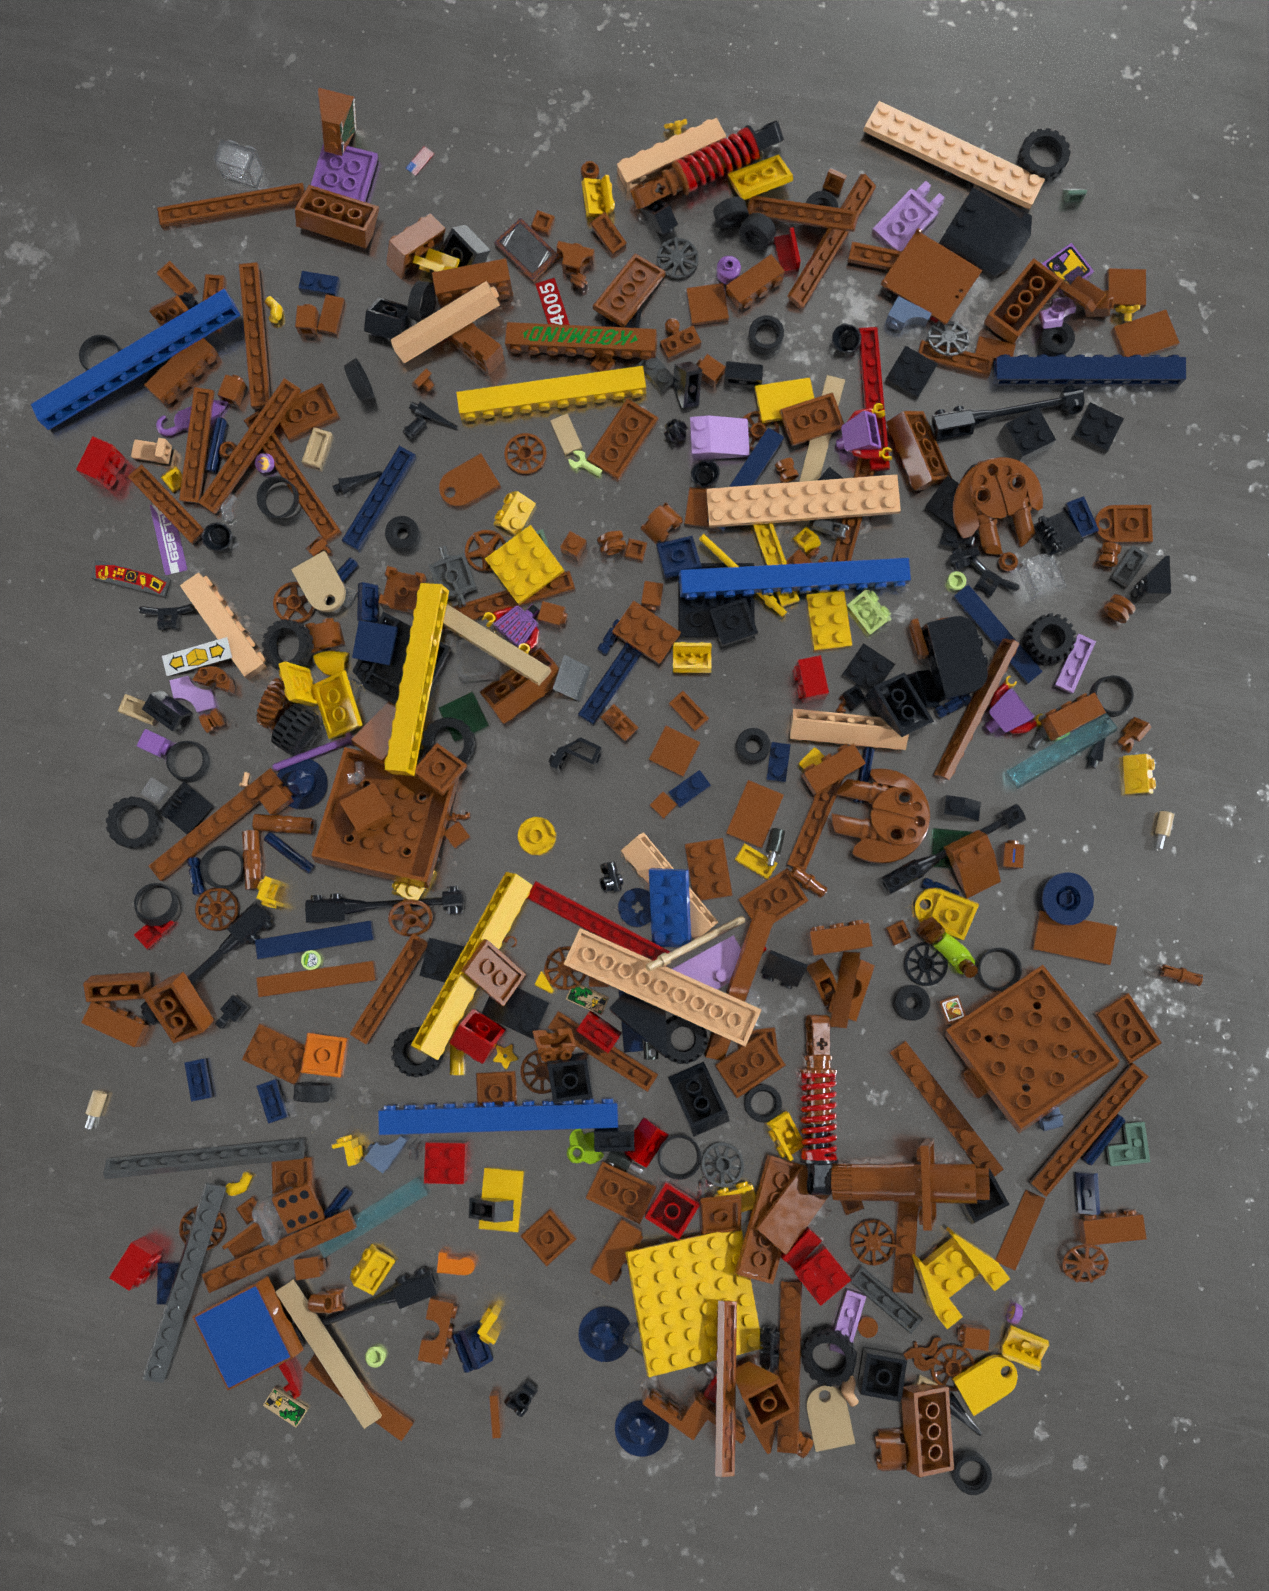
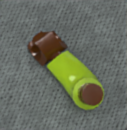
M933 916L927 920L924 919L919 924L920 927L916 932L928 944L936 948L950 962L957 973L964 974L967 978H972L977 974L978 968L975 966V960L968 949L958 940L947 934L945 928Z

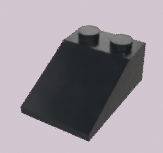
M905 672L873 686L865 695L874 711L901 737L934 722Z
M517 987L504 1006L499 1005L489 996L481 1014L534 1039L533 1031L539 1030L551 1002Z
M704 1062L668 1077L693 1137L730 1121L726 1107Z

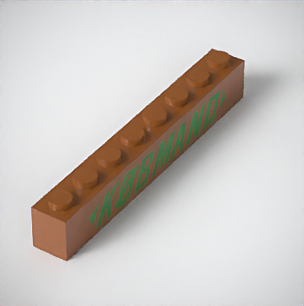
M507 322L505 345L508 351L515 354L528 352L530 354L547 353L549 355H557L559 353L566 354L567 356L579 354L586 357H594L595 355H601L605 358L621 356L624 359L640 357L643 360L656 358L657 331L656 329Z

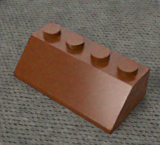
M308 185L295 208L296 226L366 248L374 233L379 206Z
M902 411L886 422L888 432L894 440L895 449L900 454L903 468L907 471L910 484L914 490H926L941 484L947 475L951 477L924 411Z
M541 647L530 654L531 657L551 669V673L540 685L510 669L479 691L503 724L512 720L514 716L527 709L533 702L542 698L553 689L559 668Z
M928 1384L904 1386L901 1401L904 1443L906 1447V1471L920 1478L954 1470L949 1387Z

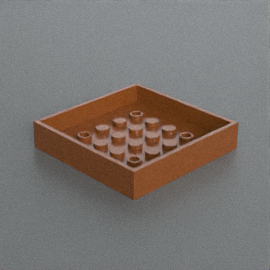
M344 747L311 856L314 862L429 889L459 778L442 796L415 775L392 774L385 770L384 762L381 764L364 751ZM365 783L370 785L374 783L393 815L358 834L340 805V801L363 789ZM421 796L426 797L424 801H421L419 798ZM349 837L354 838L352 842H348L347 839ZM406 850L411 851L409 855L404 854Z
M1044 965L946 1029L945 1037L1018 1134L1116 1068L1120 1062ZM1038 1004L1040 1009H1035L1033 1005ZM985 1037H990L992 1041L986 1042ZM1076 1052L1079 1057L1074 1058L1071 1053ZM1028 1086L1030 1090L1025 1092L1022 1087Z

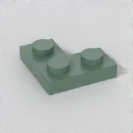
M1145 1122L1124 1123L1125 1144L1107 1145L1106 1147L1109 1166L1150 1162Z

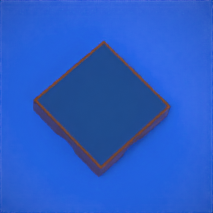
M268 1276L192 1316L227 1390L294 1358L304 1350L292 1324L283 1312L279 1297L275 1293L276 1291Z

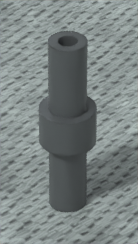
M1040 726L1036 731L1037 735L1029 745L1034 750L1048 736L1043 726Z

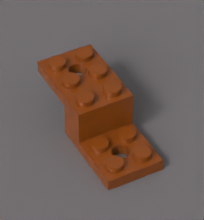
M647 1387L642 1394L643 1405L693 1441L707 1420L716 1425V1405L709 1402V1399L702 1392L698 1394L693 1391L681 1410H678L679 1406L673 1401L669 1400L667 1402L662 1398L663 1395L654 1388L650 1390ZM735 1416V1440L742 1444L746 1434L742 1425L743 1422Z

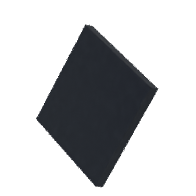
M701 563L702 569L728 568L724 563ZM736 563L739 567L754 566V563ZM678 576V631L681 632L678 639H719L709 609L745 597L755 622L754 595L743 596V594H735L734 597L728 598L724 597V595H716L715 598L710 599L705 598V596H697L696 599L687 600L685 597H680ZM752 636V637H749V638H746V639H754L755 636Z

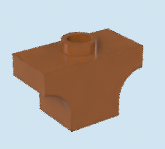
M558 241L556 248L559 257L563 259V272L570 274L578 272L581 274L582 269L586 265L594 263V249L583 247L578 243L570 244Z

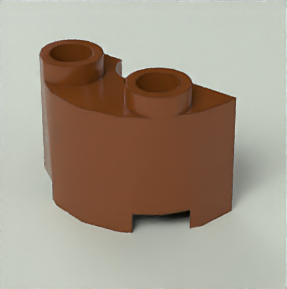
M665 502L663 506H658L647 517L649 520L642 524L640 529L657 544L659 541L664 542L670 535L668 531L671 528L677 529L683 523V518Z
M334 618L324 619L323 623L319 624L308 623L304 625V627L310 630L309 634L313 637L312 644H314V649H312L311 653L319 652L325 648L345 645L341 625L339 622H334Z
M202 667L192 679L199 685L211 688L216 684V687L220 688V690L235 694L236 687L233 679L218 667Z
M571 1028L557 1029L556 1032L551 1034L547 1033L546 1030L533 1031L534 1042L542 1061L568 1060L571 1058L572 1052L576 1047Z
M902 1427L877 1429L878 1435L875 1436V1447L880 1449V1456L876 1457L877 1470H906L905 1443H903Z

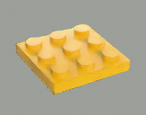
M531 525L485 558L519 605L565 572Z

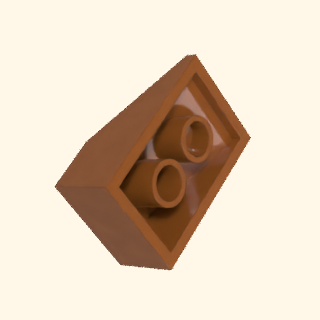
M977 830L944 847L966 899L1001 882L995 853L987 834Z

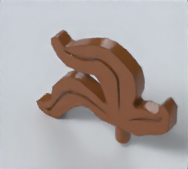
M935 1337L928 1348L918 1347L915 1341L913 1342L914 1348H910L904 1356L906 1359L914 1358V1365L921 1371H928L936 1364L940 1366L941 1363L938 1359L931 1358L925 1360L922 1353L929 1356L934 1355L938 1349V1342L942 1339Z

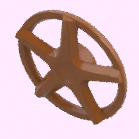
M492 530L474 532L465 546V556L468 563L479 571H493L492 568H488L489 564L485 558L496 551L494 546L499 539L503 545L506 543L504 538ZM492 534L494 536L489 542L485 543L479 535ZM475 539L479 548L468 553L469 545ZM481 556L483 568L476 566L470 558Z
M289 582L281 586L275 593L273 599L274 611L281 620H290L289 617L292 613L298 611L303 618L293 621L301 623L310 618L315 608L312 606L309 613H307L302 604L308 601L305 595L298 596L296 585H299V583ZM290 586V595L287 598L278 597L285 587ZM276 602L287 605L284 616L279 613Z
M404 899L391 908L388 915L390 927L396 933L408 937L412 935V933H407L409 927L417 925L423 930L414 933L420 935L431 926L433 920L430 907L419 900ZM410 904H417L423 908L412 911ZM404 906V914H393L398 907ZM426 912L429 914L427 925L419 919ZM392 920L403 921L401 931L394 927Z

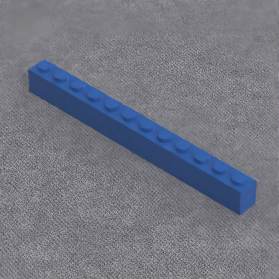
M224 288L35 401L31 406L37 420L47 430H50L241 316L233 299Z
M909 558L681 570L679 573L680 597H685L687 600L696 599L697 596H705V598L710 599L715 598L716 595H724V597L728 598L734 597L735 594L753 596L754 593L772 595L773 592L791 594L792 591H800V593H809L811 590L828 592L830 589L847 591L849 588L855 587L856 590H865L868 587L874 586L875 589H884L894 585V588H902L911 581Z
M602 1098V1102H594V1099H582V1102H574L572 1100L562 1103H553V1100H542V1104H534L533 1100L522 1101V1104L514 1105V1101H503V1105H495V1102H483L481 1106H475V1102H465L463 1106H455V1103H443V1107H435L434 1103L423 1104V1107H416V1104H405L404 1108H396V1105H384V1108L378 1111L379 1135L618 1128V1101H613V1098Z

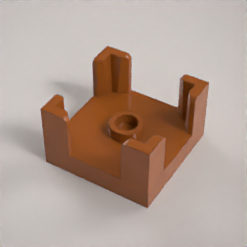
M387 566L385 572L387 582L384 594H380L378 603L384 609L413 614L417 604V591L420 588V583H427L425 574L415 572V575L398 572L397 568Z

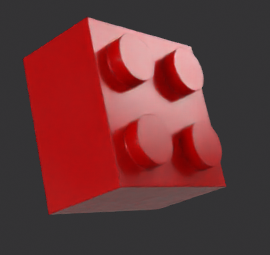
M92 436L76 471L88 482L109 491L110 487L116 482V475L119 469H122L124 466L125 457L114 445Z
M821 655L799 659L794 666V670H792L793 679L798 682V688H796L798 700L801 699L802 704L825 700L829 694Z
M472 1009L460 1023L449 1043L457 1050L469 1055L473 1060L483 1064L496 1048L506 1029L477 1010Z
M428 1140L425 1142L424 1183L465 1184L467 1181L468 1141Z
M665 1180L645 1213V1218L679 1240L699 1208L700 1202Z
M144 1236L131 1242L109 1278L128 1291L135 1287L138 1288L141 1284H145L151 1276L149 1271L152 1266L155 1267L162 1258L160 1254L163 1248Z
M824 1244L808 1256L795 1270L793 1269L795 1275L820 1306L851 1281V1278Z

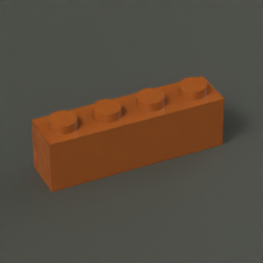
M202 338L175 354L145 384V387L166 407L176 399V396L182 390L189 386L195 377L201 375L203 369L208 364L215 361L218 353L210 343Z

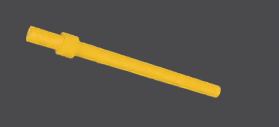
M705 534L699 538L728 567H739ZM756 593L765 601L764 604L773 608L781 617L787 613L776 602L777 599L773 595Z

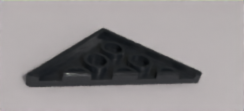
M624 992L609 1008L610 1011L662 1056L667 1058L666 1010Z

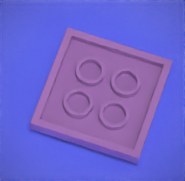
M323 145L311 185L365 202L377 164L378 154L347 146L343 155L340 156L324 152Z

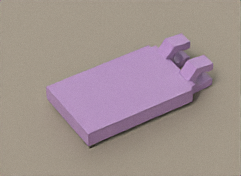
M927 181L916 191L911 188L873 228L872 232L892 250L903 251L917 228L923 231L938 216L939 212L937 209L943 204L945 197L939 193L928 203L924 199L931 187Z

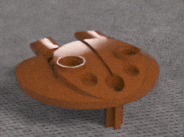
M996 457L978 462L963 477L954 496L953 518L962 538L971 537L978 530L983 552L1003 554L996 526L998 523L997 518H1004L1006 515H1010L1013 518L1019 547L1024 546L1035 535L1030 511L1032 509L1039 511L1043 508V494L1039 480L1027 465L1012 458ZM1016 478V483H1015V485L1013 486V485H1012L1013 479ZM979 491H981V492H982V495H981V497L978 499V493H979Z
M871 769L870 778L873 783L847 779L840 786L836 795L867 801L873 805L870 819L865 818V820L833 813L831 815L835 833L861 839L854 846L853 855L867 862L891 863L913 853L924 840L930 822L928 801L921 788L908 776L890 769ZM901 796H906L909 798V801L903 803L899 800V798ZM899 833L901 838L895 840L891 837V834Z

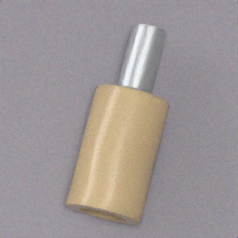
M1159 812L1155 835H1158L1157 849H1163L1165 837H1170L1175 815L1171 812Z
M93 1090L85 1112L89 1115L85 1125L86 1129L91 1130L95 1118L100 1117L108 1095L107 1093Z

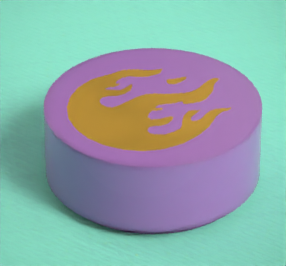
M259 454L255 459V466L259 472L269 473L274 468V459L270 454Z
M1013 1302L1009 1306L1007 1311V1321L1016 1325L1020 1322L1023 1314V1308L1020 1304Z

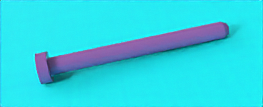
M348 732L343 738L274 763L272 768L274 771H278L343 745L350 744L352 746L354 745L351 743L353 735L351 732Z

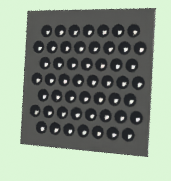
M564 655L553 690L580 702L591 668Z

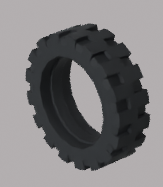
M1041 128L1037 129L1036 132H1031L1025 138L1018 155L1020 167L1031 174L1044 178L1046 181L1052 180L1053 177L1057 178L1064 171L1071 154V150H1069L1070 145L1065 141V136H1061L1056 130L1051 131L1050 128H1046V130ZM1038 143L1049 144L1056 149L1059 161L1051 167L1037 165L1030 156V148Z
M286 619L273 623V626H269L267 633H264L263 636L264 642H262V647H264L262 652L263 656L267 658L265 659L267 663L272 664L273 668L280 670L279 663L285 661L278 655L277 641L282 633L292 630L298 637L299 648L295 657L286 662L299 666L306 665L308 663L307 660L312 657L313 653L311 651L314 649V644H312L313 637L309 634L310 630L300 622Z
M453 717L437 719L428 725L427 730L423 733L424 738L422 740L424 754H427L434 746V737L440 729L452 727L461 733L464 740L463 750L457 758L464 763L469 761L470 756L474 753L475 741L473 732H471L470 727L464 721Z
M130 796L113 804L114 807L109 809L107 813L109 815L106 818L108 826L106 830L116 844L126 848L138 849L146 847L148 843L151 844L155 836H158V830L161 828V816L157 812L158 809L151 802L140 797ZM131 807L143 809L149 819L145 833L135 839L125 837L119 829V819L122 813Z
M827 1328L826 1330L819 1329L817 1333H812L809 1339L806 1340L802 1351V1364H804L805 1372H808L810 1374L809 1377L812 1380L815 1379L818 1384H827L829 1387H832L834 1384L839 1386L843 1381L847 1382L850 1376L853 1375L857 1362V1351H855L854 1343L850 1342V1338L846 1334H841L842 1332L839 1330L833 1331L832 1328ZM822 1343H831L838 1346L846 1356V1364L838 1371L823 1370L813 1359L815 1347Z

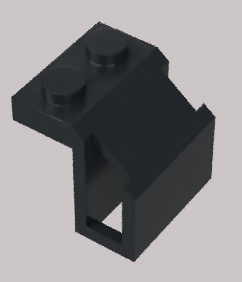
M580 737L558 748L556 753L552 752L548 762L550 763L551 770L557 774L560 773L567 757L595 770L603 751L601 746ZM582 747L593 752L594 756L590 759L572 750Z

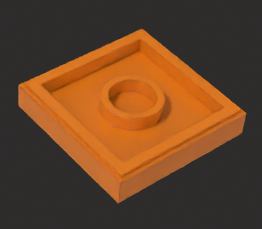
M307 1033L300 1072L341 1078L347 1038Z

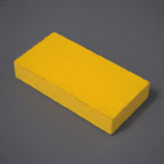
M745 843L734 860L766 880L769 879L778 864L774 862V866L767 865L768 857Z

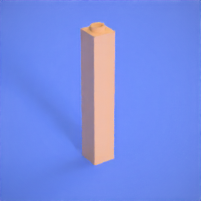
M486 281L391 339L394 351L403 363H406L500 306L497 299L499 294L494 286L490 287Z

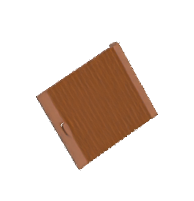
M917 228L880 285L903 299L932 313V317L947 325L982 270L927 237L920 228Z

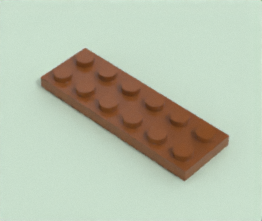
M767 1155L735 1274L770 1284L774 1283L782 1252L755 1228L802 1164Z

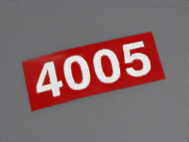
M555 277L535 283L548 324L570 325Z

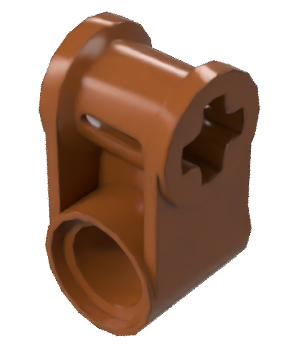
M330 1288L311 1295L308 1301V1309L312 1313H332L344 1310V1305H342L344 1288Z

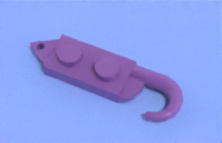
M213 401L211 421L221 417L220 414L229 404L227 401ZM192 406L178 411L174 417L175 426L169 429L162 428L161 424L166 419V416H161L156 423L158 432L163 436H172L184 430L188 431Z

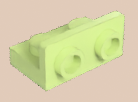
M864 590L847 606L871 635L892 619L890 618V611L878 602L879 597L876 593Z

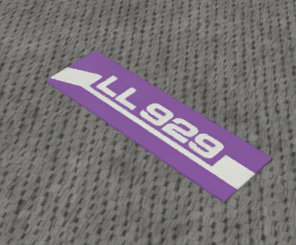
M154 504L150 505L165 575L187 570L179 530Z

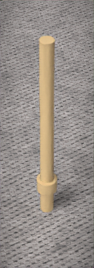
M740 916L668 954L663 953L659 955L656 960L645 965L647 971L650 972L660 966L664 967L670 964L673 959L745 923V918Z

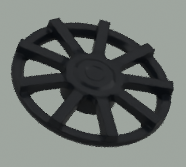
M927 942L913 945L904 957L905 973L914 983L921 986L937 984L944 978L948 969V960L944 956V961L934 962L933 959L940 953L938 950L931 957L928 955L929 946L932 945ZM926 945L924 956L921 955L917 947ZM913 950L918 955V960L909 957ZM908 961L917 963V966L908 969ZM945 965L943 973L936 970L934 966ZM919 969L920 973L917 979H915L911 972ZM930 971L935 972L940 977L932 982ZM924 972L927 974L928 983L920 982Z

